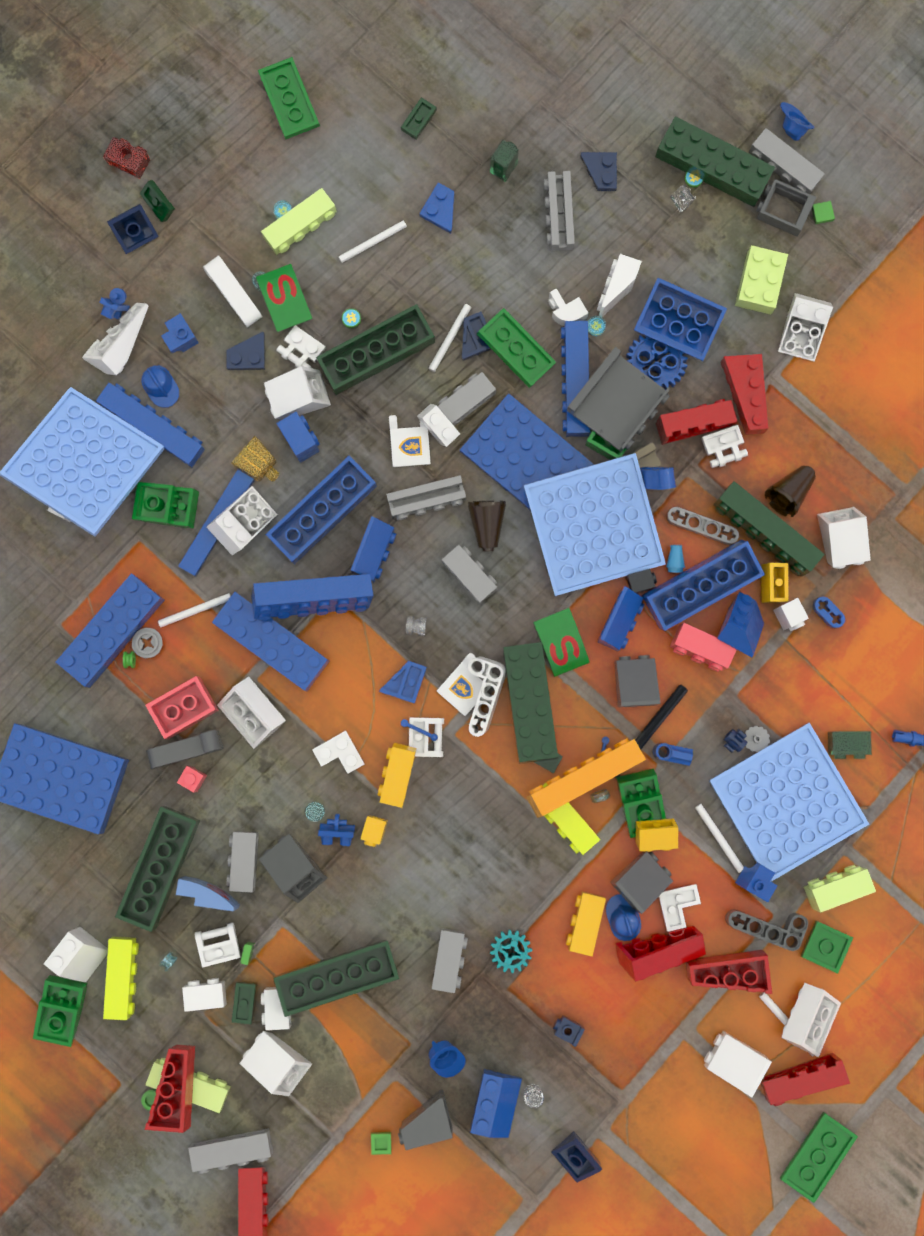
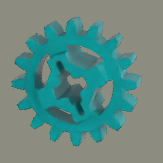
M508 929V934L506 935L501 931L502 937L495 936L494 938L497 942L491 943L494 950H491L490 954L495 955L492 958V962L498 961L496 967L500 968L503 966V972H506L508 968L511 970V973H514V968L522 971L521 965L523 964L527 967L528 964L525 960L532 958L528 955V952H532V948L527 947L530 944V940L524 941L526 935L518 936V930L512 934L511 929ZM511 938L510 942L506 944L501 943L505 939ZM518 940L522 943L524 951L518 948ZM512 946L514 947V951L517 953H512L511 956H509L508 951H506L505 949H510ZM498 951L504 954V962L500 959ZM521 959L519 962L511 964L513 960Z

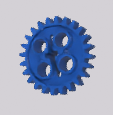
M640 335L638 341H633V346H630L628 349L630 353L626 355L629 363L665 390L669 385L674 387L675 381L680 382V376H684V370L687 368L685 362L688 357H683L685 353L647 336L643 338ZM659 346L663 349V351L659 352L655 349V347ZM644 356L648 361H641L639 357ZM670 361L674 366L670 367L665 362ZM655 371L659 376H652L650 372Z

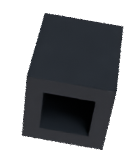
M650 569L626 576L629 589L635 593L654 589L657 583L655 573H651Z

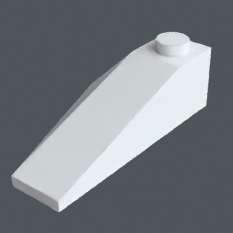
M135 303L119 319L120 324L113 328L110 327L106 331L108 335L102 341L97 339L82 358L106 374L117 375L121 373L129 359L149 306L146 303Z

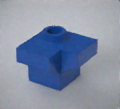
M181 313L165 322L169 331L161 335L171 353L176 351L185 352L199 343Z
M758 862L751 868L744 866L735 882L766 902H769L777 888V885L771 882L775 872Z

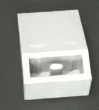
M622 254L619 255L618 260L614 259L605 284L604 294L601 295L597 311H600L598 318H602L632 290L642 261Z
M794 293L778 352L815 362L833 309L832 304Z
M251 486L219 514L207 528L228 552L234 555L244 548L278 514Z

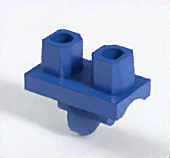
M114 288L110 292V298L101 297L99 303L104 305L101 315L109 319H120L122 312L128 311L130 306L123 304L127 298L125 291L120 288Z
M335 814V819H327V824L320 823L318 836H321L322 845H332L333 837H340V845L350 846L355 833V825H347V820H340V814Z

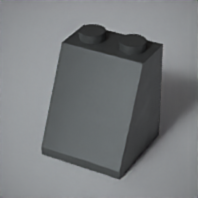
M650 655L638 656V659L631 660L630 656L619 657V660L614 662L617 707L654 706L661 704L655 658L650 659Z
M290 834L282 837L273 848L266 850L259 859L283 894L297 903L327 879L324 872Z
M647 851L642 852L610 882L630 906L641 914L673 882L670 878L672 875L665 866L661 868L657 863L659 859L652 852L648 853Z
M443 1090L438 1091L402 1121L398 1136L400 1144H404L405 1150L453 1138V1127Z

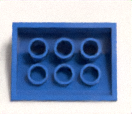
M657 278L634 331L703 361L727 308Z

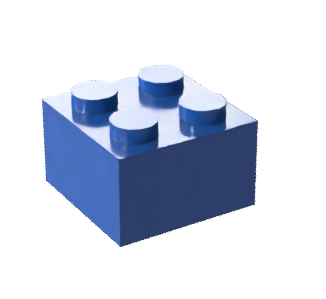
M294 412L277 423L300 463L320 452L317 447L320 445L313 431H308L310 427L303 415L299 416L297 412Z

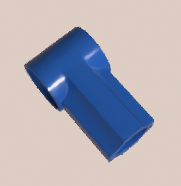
M658 743L652 750L653 756L658 760L690 766L693 758V749L667 743ZM662 746L667 750V754L664 757H661L658 753L659 748Z

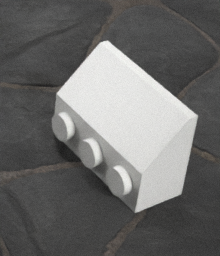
M250 677L236 684L217 705L253 749L273 734L286 721Z
M804 983L798 993L796 1004L791 1010L788 1023L783 1028L781 1038L819 1058L841 1002L825 990Z

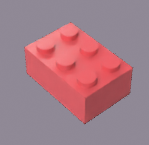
M686 623L678 627L670 645L674 653L681 656H691L690 660L698 664L706 663L709 665V669L716 672L729 668L737 650L720 641L717 637Z
M198 676L145 705L164 739L174 737L219 711L202 679Z

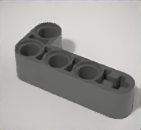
M211 730L198 736L146 751L150 767L155 769L224 749L219 730Z
M735 909L728 911L725 916L726 923L734 929L789 951H796L800 948L808 927V920L799 913L790 914L784 928ZM733 916H737L739 919L744 920V924L737 921L734 922L731 919ZM799 917L801 925L795 928L793 921ZM756 921L758 928L756 931H751L749 928L750 924ZM775 929L776 936L769 939V930ZM793 936L795 939L794 944L788 946L786 940L788 937Z

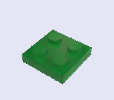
M815 921L801 957L838 974L853 937Z

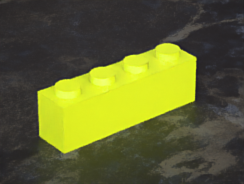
M545 782L542 786H543V788H544V787H546V786H548V785H547V783ZM569 802L544 815L550 824L555 822L559 827L556 831L563 839L567 837L572 842L569 846L576 854L580 852L584 855L600 841V838Z
M111 937L108 940L103 1019L128 1020L134 1014L135 1003H132V995H135L136 983H133L134 975L137 973L135 955L138 954L139 950L136 938Z

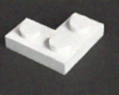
M347 731L312 749L321 767L338 757L347 774L365 765Z
M696 884L666 890L659 896L666 931L686 928L682 908L701 904Z

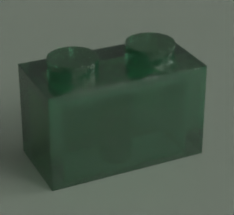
M502 140L490 159V173L504 182L507 181L518 164L519 149H517L514 143Z
M871 731L828 732V755H834V759H846V755H854V759H866V755H872Z

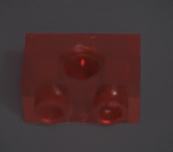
M113 137L103 155L107 164L141 179L150 161L144 148L140 146L134 147L123 138L119 140ZM131 154L130 158L124 159L125 155Z

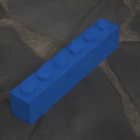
M565 321L564 327H561V339H564V346H561V357H565V364L561 365V375L565 376V383H562V394H565V401H562V413H566V420L562 421V430L566 431V437H589L590 428L567 411L570 403L589 381L588 321Z
M108 383L96 400L99 405L162 444L166 451L191 468L195 465L205 450L201 445L202 441L195 436L192 438L188 437L186 430L180 426L176 428L172 426L170 419L164 415L161 417L156 415V410L148 404L144 407L140 404L141 400L133 394L130 396L125 394V389L117 383L115 386Z

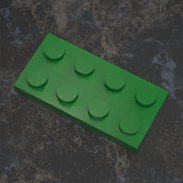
M292 57L258 70L285 140L320 127Z
M505 308L477 332V335L528 388L533 386L556 363Z
M823 1112L780 1176V1179L815 1203L858 1136Z

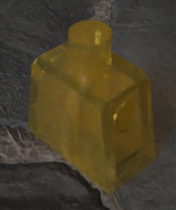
M256 436L249 441L231 462L236 469L259 482L265 476L273 482L280 474L273 468L277 461Z

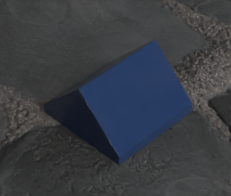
M141 204L107 221L125 254L159 237Z
M575 1131L551 1151L577 1183L602 1170L600 1161Z

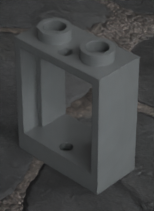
M775 179L772 185L768 184L763 194L766 195L765 201H760L756 210L759 212L756 219L798 237L816 197ZM774 192L803 205L795 224L765 212Z

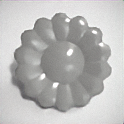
M761 726L750 727L749 730L745 731L747 735L745 740L748 742L746 748L752 752H758L770 743V735Z

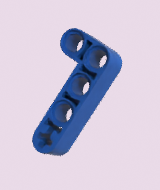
M673 467L640 468L645 489L664 490L676 487Z

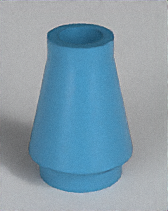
M671 545L666 565L668 572H683L685 563L682 545Z

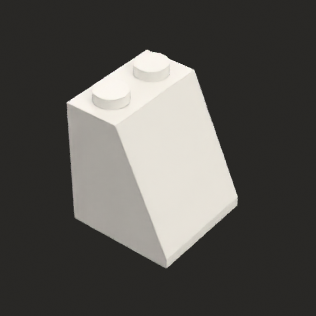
M300 366L264 383L265 394L269 399L270 410L275 419L283 420L294 412L302 415L331 405L321 372L318 369Z
M855 507L817 514L827 563L833 568L841 569L845 568L846 565H861L865 561L871 560L867 517Z
M78 927L65 935L44 962V965L59 977L87 982L107 956L108 948L83 928Z
M263 1031L256 1037L255 1043L244 1053L243 1059L239 1063L271 1094L289 1096L312 1065L310 1061L276 1035Z
M723 1031L716 1036L713 1050L706 1054L704 1066L742 1092L753 1097L772 1062L761 1052Z

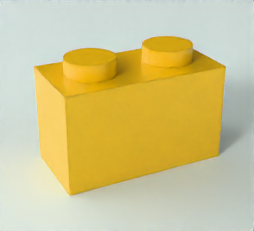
M788 563L762 564L761 568L765 575L761 577V603L788 602Z
M371 815L367 816L361 835V840H365V845L375 847L377 844L380 845L382 843L388 820Z
M675 820L636 821V844L639 851H669L678 848V826Z

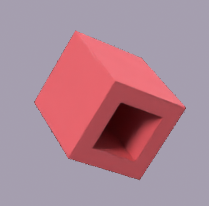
M186 766L177 783L192 792H198L207 775L192 766Z

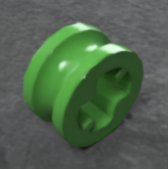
M131 651V653L123 652V667L125 669L129 666L135 668L136 655L134 651Z

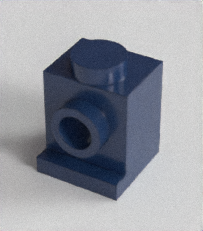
M562 1015L561 1019L557 1018L553 1026L555 1030L554 1035L572 1044L574 1047L577 1046L585 1030L584 1026ZM570 1028L572 1031L570 1034H565L564 1030Z

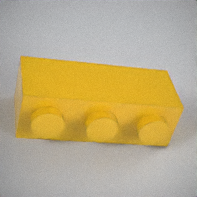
M394 743L392 748H388L386 759H389L388 767L384 766L382 773L385 781L384 785L380 784L377 795L381 796L380 803L403 807L417 748Z
M583 891L581 896L577 895L575 907H578L576 915H572L570 926H573L572 934L568 933L566 940L569 951L593 956L606 901L605 897Z

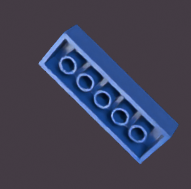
M349 455L265 535L295 565L377 487L376 482Z
M740 540L646 592L642 597L659 629L666 631L765 574L749 542Z
M131 573L57 659L56 663L84 687L90 688L131 641L134 634L142 628L165 600Z
M370 574L254 583L251 595L254 619L268 620L270 617L285 619L291 615L306 617L317 613V615H326L328 612L342 614L349 610L363 612L369 609L373 598Z
M236 592L233 593L212 621L214 625L306 692L330 662L272 618L268 620L254 619L252 604Z

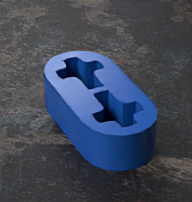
M819 597L813 602V610L829 627L835 629L843 626L845 616L830 599ZM818 602H825V608L828 610V612L825 609L820 610L818 608L820 606ZM830 613H831L834 617L837 616V615L839 616V619H838L839 624H838V623H834V624L832 623L833 617L830 615Z

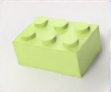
M751 245L747 252L735 306L772 314L777 305L788 254Z
M851 865L845 867L844 872L827 874L823 880L817 878L808 881V885L804 886V890L811 908L818 912H824L876 892L868 869Z

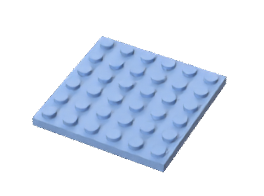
M70 387L0 471V476L96 537L163 452L164 446Z
M636 453L524 485L555 596L666 564Z
M810 723L803 725L708 780L756 863L758 862L775 872L771 881L869 825V822Z

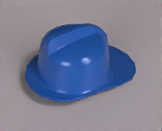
M786 102L780 104L782 111L785 113L783 129L794 141H798L809 129L815 128L796 107Z
M160 365L149 367L144 371L141 383L151 401L163 408L173 406L179 398V388L169 371Z
M621 894L611 897L607 902L606 915L612 933L622 941H630L636 938L641 930L639 913L630 906Z
M446 1040L438 1043L432 1041V1047L429 1050L431 1068L441 1077L448 1078L458 1074L465 1066L466 1059L458 1048Z

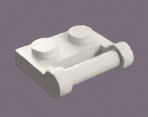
M410 718V724L429 732V724H435L434 733L438 735V739L434 741V751H428L429 737L409 728V746L417 748L415 756L443 757L442 724H444V718Z
M229 923L225 927L206 932H195L202 967L241 958L234 923ZM229 934V940L204 945V940Z

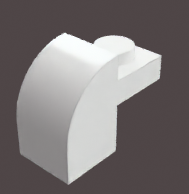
M557 289L550 292L548 302L553 310L556 309L552 314L555 322L564 326L565 321H583L587 319L588 311L579 297L565 304Z

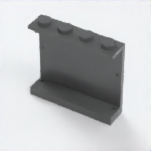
M615 347L573 399L567 411L622 453L625 448L629 450L635 442L633 437L636 434L640 435L646 428L644 423L648 418L652 420L658 413L656 408L659 404L664 405L669 399L668 393L670 388L668 387L666 390L621 357V351Z

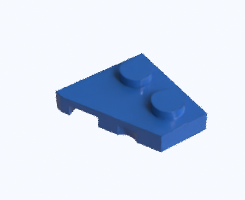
M437 183L419 214L420 217L450 234L452 232L454 191Z
M408 661L379 692L415 704L427 667Z

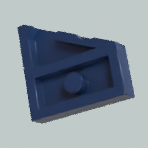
M581 152L580 158L584 161L587 172L593 179L597 191H616L617 152Z
M481 311L464 318L463 361L491 349L477 335V332L487 324Z
M261 332L226 350L227 370H265V333Z

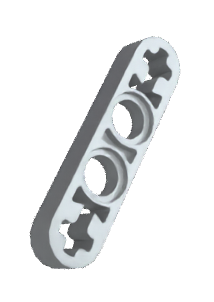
M673 507L667 513V520L670 524L723 544L731 545L739 538L736 528L680 507ZM677 511L679 512L678 516L684 518L686 514L688 515V517L686 518L685 523L682 524L683 520L678 518L676 521H674L671 513L674 514ZM689 519H698V527L692 528L688 523ZM707 525H715L717 532L709 534L706 530ZM722 527L724 528L722 531L723 533H728L729 531H731L732 536H734V538L727 540L726 535L721 534L720 537L717 536L719 535Z

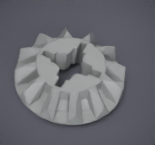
M152 628L138 630L132 639L134 652L142 658L155 657L160 653L163 646L162 636L157 630ZM142 638L146 640L152 638L151 644H153L154 648L148 646L144 648L145 643Z

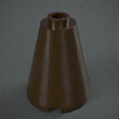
M801 466L770 486L765 491V498L769 497L771 501L769 505L783 516L789 514L791 517H794L816 479L814 469L810 466Z
M506 501L468 502V509L478 547L482 548L484 552L494 551V548L498 547Z

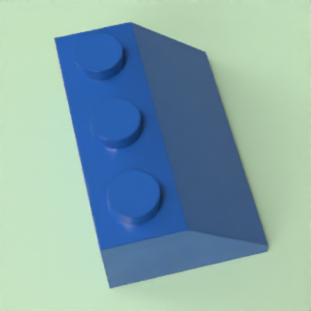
M371 516L350 570L353 575L370 574L371 582L375 583L376 579H380L383 571L380 567L383 561H387L390 553L387 549L389 544L394 543L397 535L394 533V527Z
M624 586L597 642L617 652L621 648L624 649L629 640L626 638L628 631H633L637 622L634 618L636 614L642 612L645 605L642 603L644 598Z
M739 592L727 611L717 638L750 657L754 655L764 626L757 601L749 595Z
M487 1069L483 1070L470 1133L489 1138H509L522 1078Z

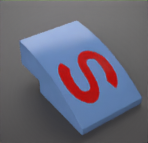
M187 876L178 879L176 895L194 897V906L235 911L239 908L240 904L231 895L211 883Z

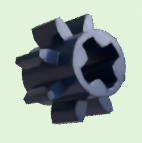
M734 729L730 730L723 739L726 742L724 747L730 752L734 750L740 752L748 743L745 740L747 735L739 729L737 731Z

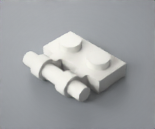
M295 325L284 339L289 346L285 348L279 345L276 351L282 354L281 357L285 360L289 359L297 368L300 366L311 368L306 362L310 359L316 363V357L325 351L326 346ZM295 349L303 354L302 357L299 358L293 354Z
M738 425L701 438L707 456L712 454L716 456V459L710 461L712 468L717 466L723 467L726 466V463L734 460L737 462L742 460L743 457L748 456L746 449L739 451L738 445L744 443ZM731 448L732 454L723 456L722 451Z

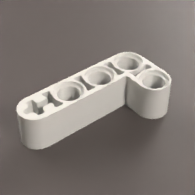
M219 255L203 266L206 274L215 283L247 328L262 318L259 310Z
M481 656L473 658L468 663V670L471 674L484 678L469 724V732L477 737L486 733L490 727L506 676L504 664ZM475 661L481 662V671L475 669ZM493 667L499 668L501 672L499 677L493 675ZM488 685L494 688V695L487 693ZM482 704H486L489 707L488 713L482 712ZM481 718H485L481 721L480 727L482 729L479 731L476 724L480 722Z

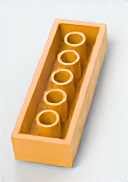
M626 738L615 744L614 750L610 747L598 753L597 759L591 757L580 763L581 768L578 769L575 766L563 772L564 777L560 778L558 775L546 782L548 786L543 788L540 785L530 790V795L526 798L537 818L552 812L646 760L635 739L629 741Z

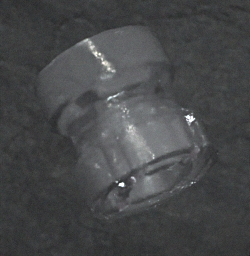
M407 616L406 635H412L415 632L418 636L425 637L427 618L421 617L415 620L413 616Z
M536 1084L528 1085L524 1090V1101L528 1107L538 1108L543 1104V1091Z

